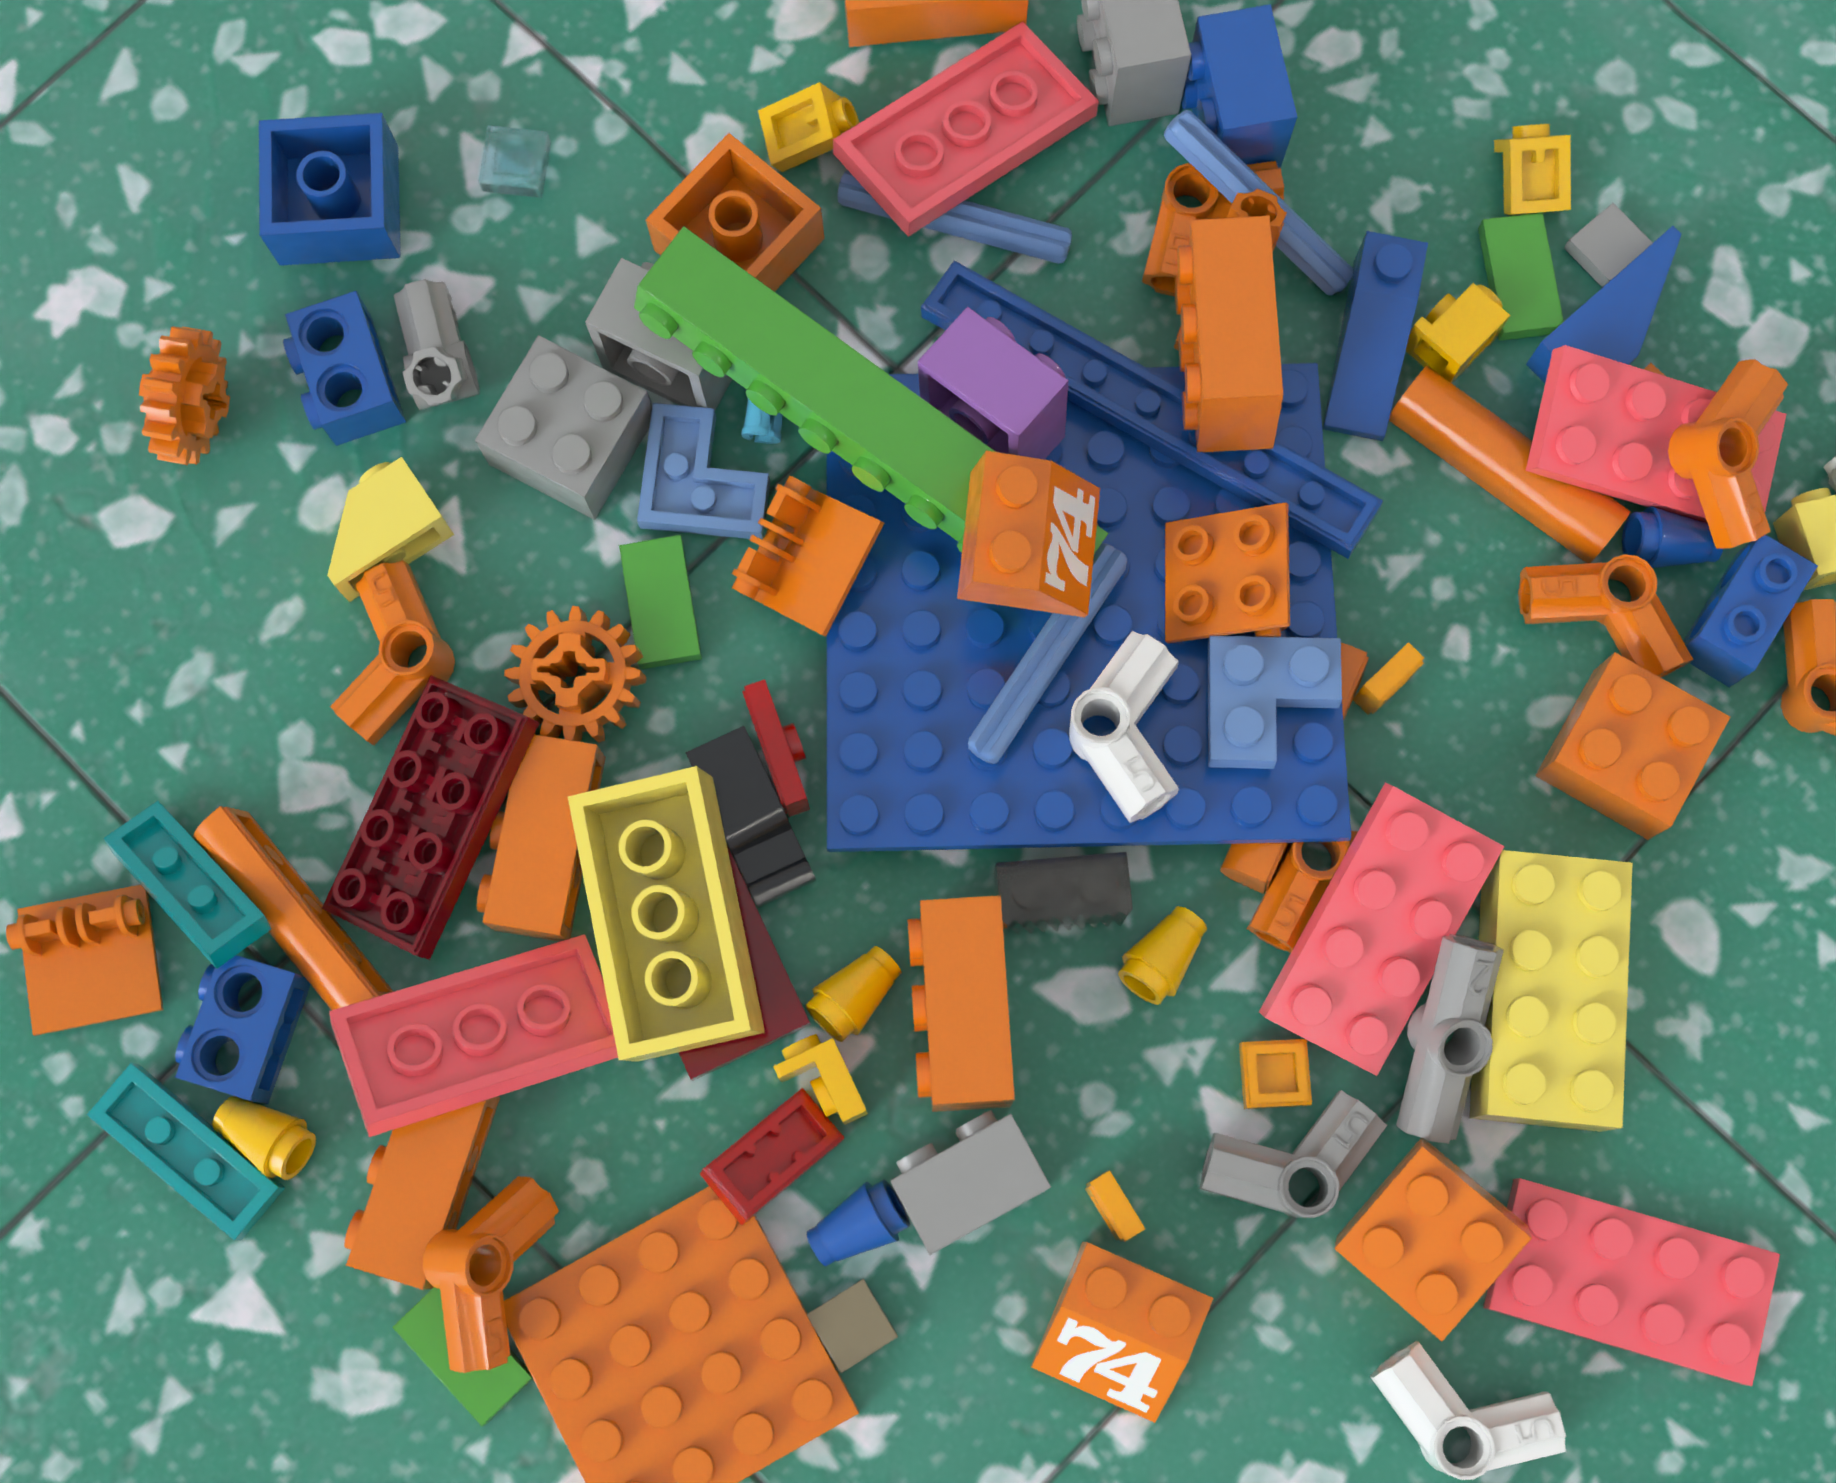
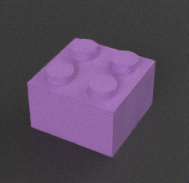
M967 307L918 360L920 397L995 452L1045 460L1065 437L1068 380L1064 372L1048 356L1040 353L1034 356L1019 345L1011 331L999 320L993 317L984 319Z

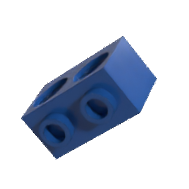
M357 291L285 314L292 337L284 339L283 345L295 374L304 373L310 392L301 394V400L307 418L314 430L323 428L334 444L338 446L406 423L371 314ZM343 336L342 342L335 349L327 352L319 351L322 343L329 337ZM354 389L362 390L359 399L354 404L347 407H337L338 400L345 392Z
M1768 535L1749 542L1736 553L1683 640L1693 658L1689 663L1729 688L1756 670L1818 565Z
M235 955L218 969L211 963L205 970L199 985L198 998L203 1002L194 1026H188L184 1030L176 1048L175 1060L180 1065L175 1078L249 1101L269 1104L311 984L305 977L238 955ZM258 978L262 986L261 999L253 1009L243 1012L238 1003L239 991L247 981ZM234 1040L239 1048V1061L231 1072L222 1075L216 1067L217 1052L222 1045Z

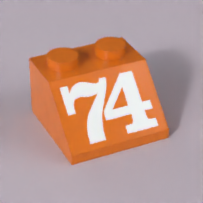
M985 451L970 473L957 599L1085 618L1089 612L1100 488L1050 460Z
M1082 1242L1031 1367L1155 1423L1189 1361L1213 1298L1091 1243Z

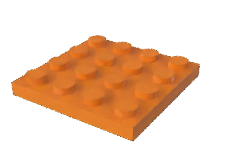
M710 1186L504 1301L507 1328L585 1483H738L860 1412L827 1349L807 1317L808 1313L756 1215L741 1225Z

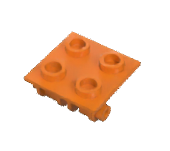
M789 475L784 486L777 484L775 488L777 492L766 512L774 517L772 522L760 518L758 524L768 529L763 540L754 535H751L749 541L759 545V548L756 551L748 547L738 568H734L732 574L737 576L732 589L826 637L884 522L818 492L808 484Z
M1286 502L1165 523L1166 643L1252 631L1255 632V637H1281V631L1290 626L1288 504Z
M141 884L17 909V923L7 925L6 937L12 950L22 948L33 1036L164 1010L148 892Z

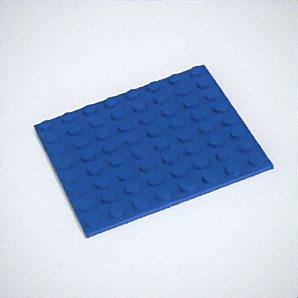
M1318 363L1281 364L1283 400L1275 440L1325 468ZM1146 367L1185 389V372H1180V367ZM889 374L920 397L918 374ZM1067 400L1065 437L1045 460L1057 463L1100 488L1097 525L1109 533L1102 543L1109 544L1126 555V570L1000 760L995 764H990L975 756L968 749L969 737L1052 613L957 599L962 553L957 548L958 541L939 527L933 530L922 526L908 515L904 509V502L886 489L879 492L869 488L853 474L850 463L833 451L827 454V496L884 522L875 543L827 634L828 852L1337 842L1351 840L1342 701L1339 708L1276 707L1277 762L1274 769L1208 767L1209 638L1175 643L1165 642V523L1255 508L1254 505ZM1289 526L1290 626L1281 631V637L1337 638L1331 549ZM1134 631L1138 634L1150 635L1165 645L1172 656L1179 661L1175 672L1136 724L1138 730L1178 786L1179 791L1177 795L1156 812L1144 819L1129 823L1089 762L1080 758L1073 751L1069 741L1071 709L1075 700L1084 691L1091 688L1129 634ZM1252 631V632H1245V633H1238V634H1231V635H1224V636H1251V637H1255V632ZM1100 715L1089 717L1082 723L1089 733L1096 736H1106L1117 729L1109 718Z

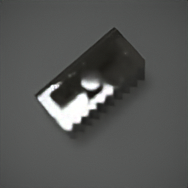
M1126 852L997 862L995 865L996 896H1001L1003 934L1005 936L1011 930L1019 935L1024 928L1032 934L1037 927L1045 933L1049 927H1052L1057 932L1062 925L1069 931L1075 924L1082 930L1088 923L1094 928L1100 922L1109 927L1113 921L1121 926L1133 910Z

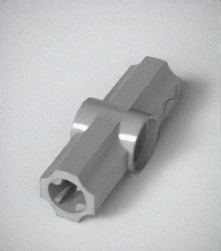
M1454 934L1443 936L1427 1003L1421 1005L1412 1014L1408 1023L1407 1036L1410 1045L1415 1051L1396 1124L1398 1128L1407 1134L1440 1143H1450V1140L1457 1138L1472 1075L1479 1072L1487 1064L1492 1053L1493 1041L1489 1030L1485 1027V1022L1504 951L1494 944ZM1454 1031L1452 1039L1445 1045L1448 1036Z

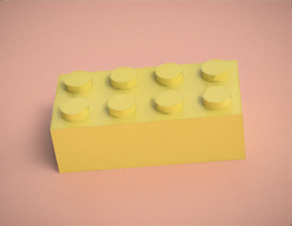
M694 766L568 796L619 1060L638 1062L765 1033L713 777L699 767Z
M1502 850L1481 888L1479 940L1494 944L1504 951L1485 1022V1027L1489 1030L1493 1041L1492 1053L1487 1064L1479 1072L1472 1075L1469 1119L1598 1132L1623 1128L1633 863Z

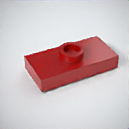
M765 679L744 686L745 690L742 693L785 814L791 817L810 810L807 796L795 762L806 759L794 723L785 726L781 725Z
M801 1088L704 1167L700 1175L739 1223L743 1225L837 1147L845 1137L829 1118L825 1116L824 1112L808 1093Z

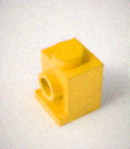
M1472 283L1457 299L1448 293L1437 303L1426 318L1422 316L1414 324L1410 331L1406 352L1424 368L1426 366L1430 367L1446 380L1453 383L1497 338L1509 319L1510 314L1503 309L1500 299L1493 291L1483 285Z

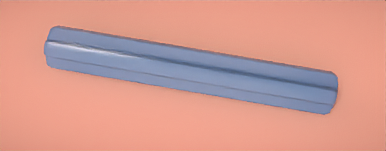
M1185 110L1170 122L1164 131L1165 139L1231 203H1233L1237 193H1250L1256 189L1263 190L1277 197L1278 204L1287 214L1276 246L1327 295H1333L1342 291L1354 275L1353 268L1192 111Z
M848 170L845 171L838 186V202L842 206L891 219ZM963 201L924 226V228L1058 264L1064 263L1072 241V231L1069 228L969 201Z
M1102 543L1097 549L1093 560L1088 615L1084 618L1052 613L969 737L968 749L975 756L990 764H995L1000 760L1126 570L1127 557L1120 550L1106 543Z

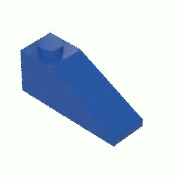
M1674 226L1670 227L1541 341L1526 365L1545 383L1552 351L1564 345L1631 365L1640 353L1682 234Z
M1371 231L1366 232L1353 262L1354 275L1349 283L1322 429L1378 441L1384 440L1417 306L1428 247L1427 242Z

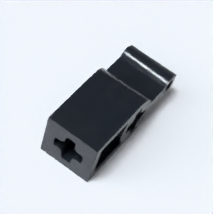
M745 726L685 752L692 767L697 766L713 777L725 839L758 908L816 881Z

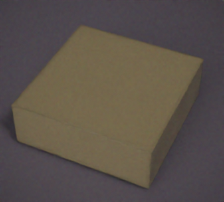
M864 1278L807 1314L840 1373H843L898 1337Z

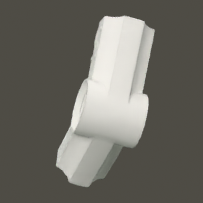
M1134 631L1129 634L1091 688L1084 691L1075 700L1071 709L1069 741L1073 751L1080 758L1089 762L1129 823L1144 819L1156 812L1177 795L1179 791L1172 777L1136 727L1138 721L1177 669L1179 661L1172 656L1165 645L1148 634H1138ZM1100 715L1109 718L1117 729L1106 736H1096L1089 733L1082 723L1089 717Z
M1414 1342L1406 1348L1397 1351L1380 1364L1378 1369L1370 1375L1376 1386L1419 1443L1425 1460L1434 1469L1457 1479L1473 1480L1484 1475L1488 1470L1566 1452V1434L1560 1412L1556 1408L1551 1394L1547 1391L1468 1410L1419 1342ZM1462 1426L1467 1430L1471 1438L1470 1452L1464 1460L1458 1463H1450L1443 1453V1441L1451 1429Z

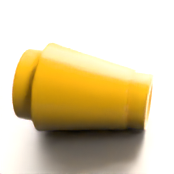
M1176 906L1170 915H1167L1122 956L1124 965L1118 972L1120 980L1138 997L1155 1005L1161 1004L1166 996H1175L1201 942V937L1207 931L1204 921L1189 909Z
M874 946L869 952L861 955L812 989L814 997L806 1004V1009L824 1031L837 1041L843 1042L851 1033L854 1035L860 1034L894 984V980L902 973L901 969L889 954L880 947Z
M231 1096L222 1103L212 1123L215 1131L222 1134L232 1146L263 1175L269 1178L278 1176L284 1180H289L295 1177L307 1164L316 1144V1136L307 1130L305 1120L236 1096Z

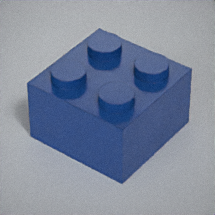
M1271 4L1199 16L1196 22L1193 41L1189 43L1191 59L1181 100L1182 108L1184 110L1192 109V112L1246 165L1276 161L1278 168H1281L1297 120V113Z
M382 113L259 120V234L280 266L401 258L399 150L397 142Z

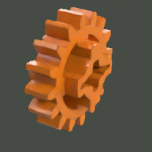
M173 326L170 330V337L162 335L159 339L160 354H151L149 358L152 370L149 374H143L141 378L139 396L144 398V402L140 405V412L146 413L142 434L143 436L151 437L148 451L157 454V460L188 465L189 463L198 464L200 454H208L210 452L209 438L218 436L219 427L217 423L221 417H227L230 405V396L226 395L228 381L224 380L227 361L226 358L219 357L222 343L220 340L213 339V332Z
M572 606L569 620L564 622L553 610L546 612L548 627L540 631L537 627L528 624L525 630L532 640L527 647L512 644L510 651L521 660L520 667H512L504 672V676L508 680L520 685V688L512 691L507 696L508 700L517 708L527 707L522 714L540 722L539 725L542 723L541 736L558 738L563 730L566 740L581 742L583 732L587 731L597 742L605 741L603 725L610 721L613 725L623 729L627 724L619 713L623 706L639 708L641 704L630 692L631 686L646 683V676L642 671L631 667V665L643 658L642 652L636 645H625L631 634L621 624L609 630L611 619L600 610L592 616L589 622L586 613L579 606ZM592 639L607 646L614 662H607L604 658H595V648L592 646ZM578 666H582L588 673H586V676L575 677L574 687H570L563 681L566 677L576 676ZM538 690H544L547 694H556L555 705L559 708V714L545 707ZM608 694L603 702L592 710L593 706Z

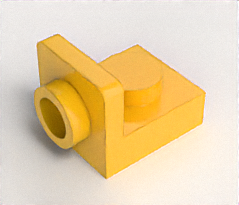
M820 82L758 110L770 164L781 172L833 150V139L859 124L858 115L852 103L846 97H840Z
M1550 124L1512 126L1511 139L1494 140V152H1503L1504 214L1514 215L1571 210V135H1550Z
M814 1034L789 1045L781 1051L785 1061L773 1066L781 1082L790 1080L815 1067L818 1068L821 1076L811 1080L810 1084L826 1117L838 1112L844 1125H847L868 1115L833 1038L821 1043L817 1034Z

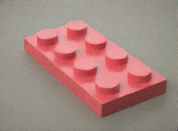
M1022 21L833 139V155L909 237L1097 115L1099 100Z
M1567 345L1555 348L1552 351L1526 471L1645 507H1655L1707 522L1693 479L1682 478L1674 471L1670 463L1668 449L1674 430L1681 424L1697 421L1717 392ZM1776 410L1758 435V459L1751 469L1764 512L1766 511L1787 415Z
M1385 782L1266 997L1259 1013L1266 1019L1377 1076L1434 974L1443 936L1456 935L1505 846Z
M585 934L329 1011L331 1025L369 1137L618 1058L603 977Z
M1513 1179L1507 1208L1528 1225L1532 1239L1487 1289L1483 1308L1728 1381L1753 1386L1780 1258L1779 1253L1525 1179Z

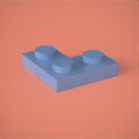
M661 403L652 404L637 517L638 525L642 529L750 539L751 535H754L763 540L765 527L758 524L760 518L766 520L770 488L769 473L710 468L716 424V414L713 408Z
M1210 636L1208 642V767L1274 769L1277 762L1276 707L1339 708L1342 701L1341 638Z

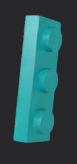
M156 801L104 837L105 842L115 857L216 969L272 929L265 915L159 801Z
M130 1063L87 1114L88 1117L233 1240H242L285 1189L276 1179L263 1175L222 1134L215 1131L212 1125L139 1064Z

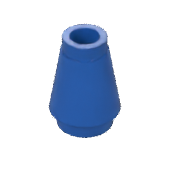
M1648 507L1643 512H1633L1629 515L1624 525L1622 534L1623 554L1638 556L1647 561L1652 568L1716 562L1723 552V549H1716L1707 522L1659 508Z
M882 1180L873 1186L869 1182H865L819 1221L817 1226L808 1230L806 1234L816 1257L826 1267L835 1261H841L899 1241L898 1233L910 1227V1222L899 1197L886 1180Z

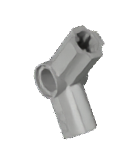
M424 279L405 284L400 292L394 294V299L408 355L403 357L405 370L402 373L407 391L413 395L418 409L423 410L479 395L480 389L475 368L465 341H461L456 313L451 302L452 297L445 282H432Z
M1339 1090L1292 1154L1213 1133L1206 1153L1199 1189L1280 1211L1292 1218H1315L1324 1215L1334 1207L1339 1191L1384 1131L1387 1124L1361 1101ZM1298 1169H1306L1312 1172L1320 1186L1317 1200L1309 1207L1297 1204L1291 1198L1288 1190L1289 1180Z

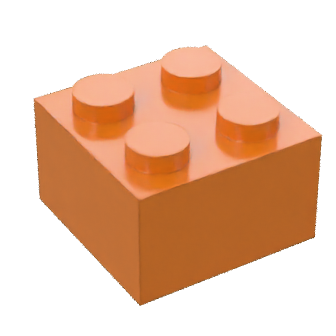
M730 133L710 151L645 219L653 249L660 256L684 226L774 292L824 240L821 207Z
M1614 652L1592 672L1535 776L1649 840L1670 828L1674 823L1726 727L1730 716Z
M1421 1138L1337 1235L1334 1249L1439 1340L1443 1341L1532 1237L1527 1224L1426 1139Z

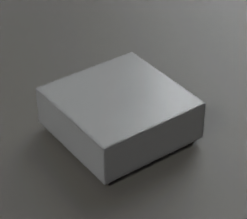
M1612 203L1571 237L1564 249L1603 288L1653 242Z

